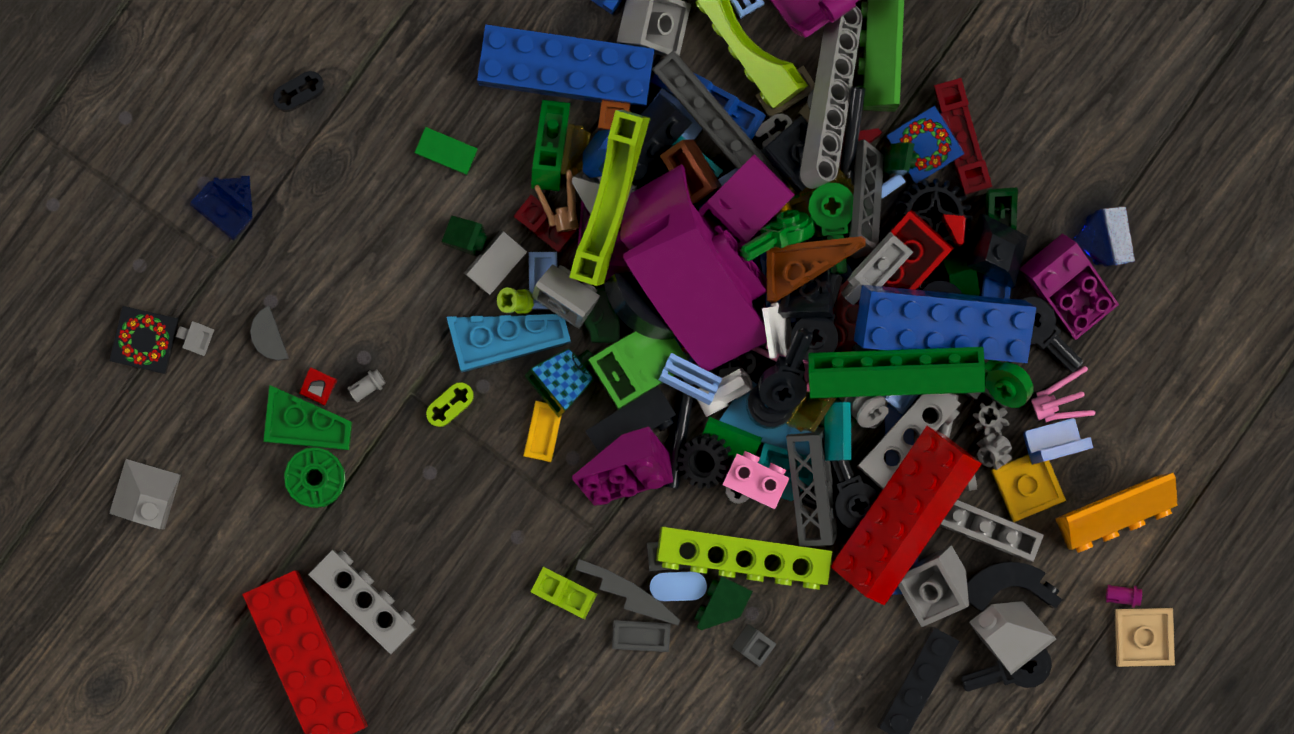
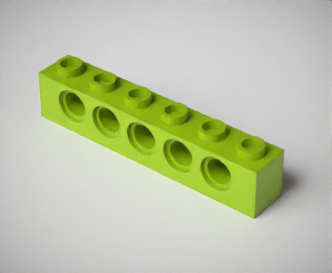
M660 527L656 561L662 562V568L679 570V564L691 566L690 572L707 574V569L710 568L719 570V576L735 578L736 572L747 574V580L761 582L764 581V576L774 577L775 584L792 586V580L802 581L803 588L820 590V584L828 585L832 551ZM689 542L694 546L695 552L690 559H684L680 555L679 549L683 543ZM714 546L719 547L723 552V557L718 563H712L708 558V551ZM743 550L747 551L751 556V561L746 567H741L736 562L737 554ZM771 554L775 555L779 560V565L774 571L767 570L764 565L766 557ZM799 558L803 559L807 564V570L802 575H797L793 571V563Z

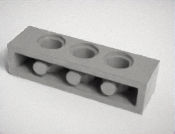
M950 393L922 394L856 467L878 487L884 489L913 446L905 443L903 439L904 432L907 429H912L919 438L926 426L938 430L944 422L949 425L959 415L960 412L956 409L961 403ZM926 408H931L936 412L937 420L934 424H928L923 420L922 413ZM888 450H893L898 454L899 462L896 466H889L885 463L884 455Z
M959 500L955 502L940 524L943 528L1028 562H1034L1044 536L1041 533Z
M332 550L308 575L390 654H393L416 630L412 625L415 619L404 609L399 612L392 605L395 600L385 590L382 589L379 593L371 585L374 580L364 570L358 573L351 566L354 561L343 550L339 553L336 550ZM343 571L349 573L352 578V582L347 588H341L337 584V576ZM363 591L370 593L372 596V604L368 608H362L357 602L358 595ZM383 611L389 612L393 617V623L388 628H383L378 623V616Z

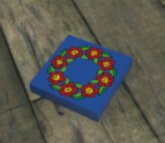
M936 106L931 107L887 135L891 144L906 142L915 144L913 152L917 153V159L914 169H910L909 173L916 184L965 154Z

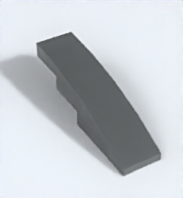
M581 559L578 560L577 571L603 578L600 590L627 598L624 609L679 625L680 619L636 584L605 568Z

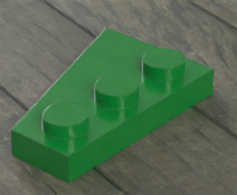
M269 385L264 442L350 450L353 422Z

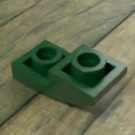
M894 143L881 148V153L884 155L883 177L887 178L892 173L904 176L910 169H914L917 159V153L913 152L914 143Z

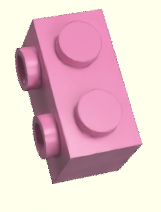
M744 451L743 455L736 454L722 485L775 509L789 480V477L784 475L786 470L772 463L767 468L758 463L759 457L747 451Z

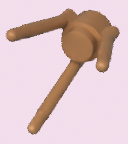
M573 167L566 171L568 207L556 209V215H553L540 186L536 185L534 187L548 217L549 227L556 226L558 233L579 229L576 214L575 187L572 184L574 176Z

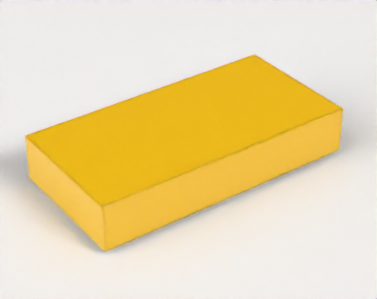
M535 401L524 457L552 462L562 416L558 418L547 403Z

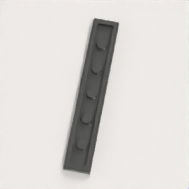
M674 50L652 69L738 170L755 154L782 182L785 180Z

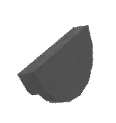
M267 306L259 311L253 319L250 330L252 343L258 352L269 359L277 361L287 360L289 356L271 307Z

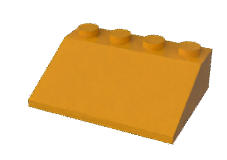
M1174 473L1157 475L1055 518L1068 550L1076 548L1077 553L1093 547L1092 541L1101 537L1105 542L1120 536L1118 530L1129 527L1130 531L1146 525L1144 519L1155 516L1156 520L1172 514L1171 508L1178 506L1176 477Z

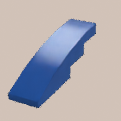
M655 73L650 82L674 96ZM695 74L752 140L766 115L740 101L736 96L713 85L711 81Z

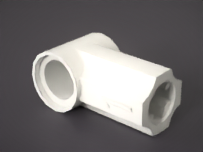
M743 368L722 378L710 405L697 400L705 416L708 417L727 407L729 402L749 393L753 389L752 380ZM701 387L699 388V390H701V391H703V392H705V393H707V394L709 393V391H707V390H705V389H703V388H701Z

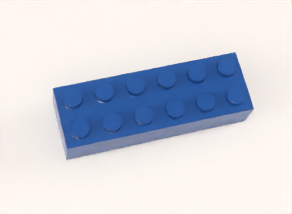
M485 25L477 81L479 86L601 103L602 100L630 103L632 108L646 109L654 49Z
M862 285L854 342L862 348L878 350L984 347V359L1028 363L1036 306L1026 300Z

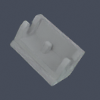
M500 230L464 274L490 295L527 251L504 231Z

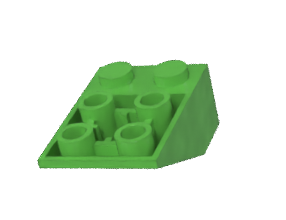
M635 331L591 357L588 361L617 409L620 410L663 383L658 379L671 353L687 361L688 359L675 338L668 340L653 339ZM668 372L669 375L675 376V374Z

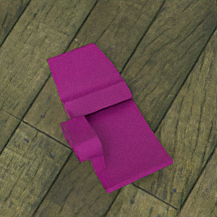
M681 164L632 192L627 201L621 222V240L629 249L628 252L623 254L624 260L659 314L698 366L710 371L766 343L765 325L752 307V301L767 293V279L753 260L745 261L743 256L739 254V250L742 247L729 231L724 230L714 236L704 224L700 213L691 202L684 166Z

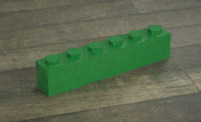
M984 347L808 353L810 398L985 392Z

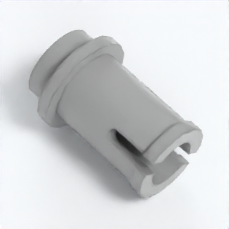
M377 369L373 372L369 370L367 376L349 386L348 390L358 403L377 389L382 390V386L386 382Z

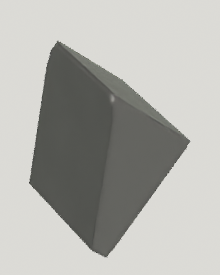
M748 624L732 647L760 667L776 646V643Z

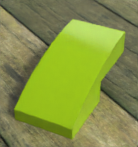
M545 567L542 568L531 590V593L582 619L586 618L597 596V593Z

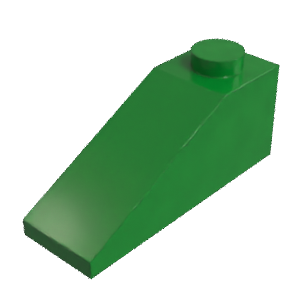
M542 100L532 166L531 188L539 185L543 190H560L570 103Z

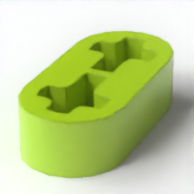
M462 382L452 385L427 408L426 415L428 421L436 427L448 425L473 402L474 392L472 388ZM457 388L461 391L467 389L466 398L468 400L465 403L461 400L454 405L450 403L456 397L454 391ZM448 404L450 409L444 413L446 419L443 422L440 419L434 421L432 418L435 415L433 409L435 407L442 409Z

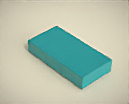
M851 402L824 403L825 461L851 460Z

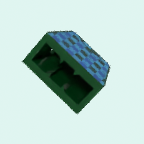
M566 349L535 365L525 375L558 418L565 413L594 380L588 371L592 368L588 359L594 356L589 350L576 357L572 350Z

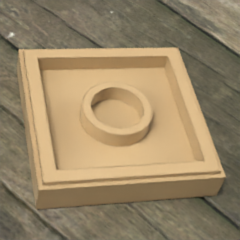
M1173 608L1115 609L1117 667L1175 665Z

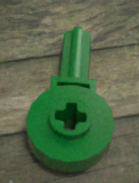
M829 182L813 191L809 199V214L814 223L821 227L822 237L827 236V240L844 238V234H848L847 224L852 220L853 194L847 187L839 183ZM829 199H833L836 204L839 203L840 208L835 210V214H830V210L824 209V205L829 203ZM847 259L831 267V273H847Z
M797 210L780 212L770 220V223L760 229V236L742 246L739 254L743 256L745 261H751L773 247L784 248L787 245L801 243L814 235V221L811 216Z
M989 360L985 363V388L988 389L993 398L1010 408H1019L1025 405L1034 392L1033 383L1028 373L1020 366L1009 362Z

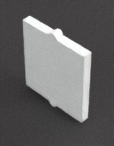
M778 302L772 303L770 307L762 308L770 359L777 358L778 353L786 356L791 346L790 318H782L778 313L780 307Z

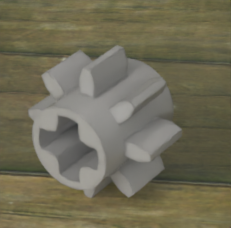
M995 401L992 402L991 406H985L981 403L982 409L980 412L973 413L974 418L980 421L975 425L976 430L981 431L985 429L986 436L992 432L1001 436L1002 427L1009 426L1008 420L1002 418L1008 412L1005 408L998 410ZM992 415H995L997 420H991L990 424H988L986 419H991Z
M992 432L977 442V445L980 447L977 453L978 459L987 467L993 466L997 470L1012 459L1009 455L1012 446L1009 440L1002 435L996 436Z

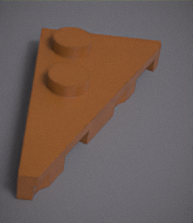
M859 236L787 245L784 248L773 247L766 251L767 301L770 303L777 302L866 246L865 238Z

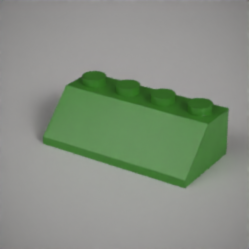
M904 0L861 1L862 19H865V30L861 29L859 46L864 47V58H859L858 75H863V86L858 87L866 88L863 110L895 112L900 105Z

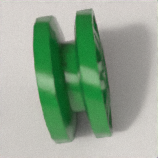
M318 447L306 448L296 453L288 462L284 473L285 487L290 496L299 504L311 508L326 507L335 502L342 494L346 483L345 469L340 460L331 452ZM313 470H319L323 475L322 482L317 486H312L308 482V474Z

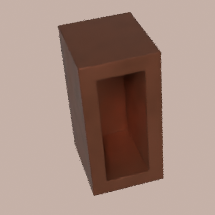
M681 140L660 155L669 171L681 164L684 166L692 204L703 202L722 187L694 140Z

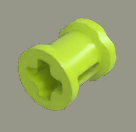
M506 287L497 296V306L504 313L515 311L518 314H528L534 306V299L529 290L516 291L514 288Z

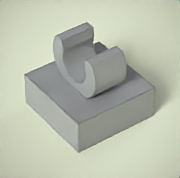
M192 321L189 329L180 326L176 337L185 340L182 348L205 356L214 329Z

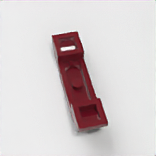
M962 78L934 85L939 112L965 153L953 161L964 194L992 187L986 162L983 160L969 112V103Z

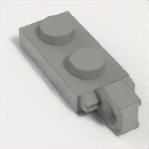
M889 232L851 273L852 275L848 278L849 284L841 294L848 302L854 305L860 299L862 285L883 286L910 257L913 251L892 232Z

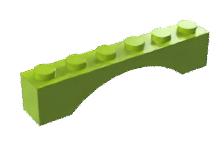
M696 0L697 7L704 14H707L713 22L712 28L723 37L729 45L728 50L730 54L739 60L745 68L744 73L746 77L760 89V96L767 105L772 108L783 106L808 87L793 63L768 54L749 38L735 17L730 0Z
M615 110L608 136L605 163L598 193L587 227L577 248L569 278L594 286L602 285L605 282L648 128L649 117L625 110Z

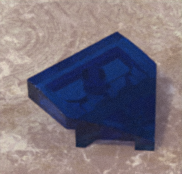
M250 176L230 179L213 178V181H209L190 203L194 209L233 241L253 218Z
M1126 206L1100 209L1095 211L1094 214L1088 215L1086 218L1087 222L1079 234L1073 238V241L1079 245L1081 250L1093 259V263L1096 266L1100 264L1114 266L1135 262Z

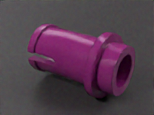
M1107 585L1106 603L1131 605V608L1141 606L1142 589H1137L1136 585L1133 588Z

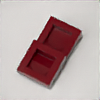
M533 195L529 196L514 215V218L560 255L578 234L576 230L558 233L556 226L549 227L548 217L543 206Z

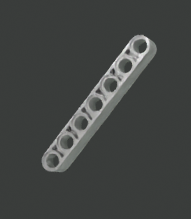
M857 6L835 22H828L824 25L800 170L803 184L811 189L834 180L838 174L862 26V13Z

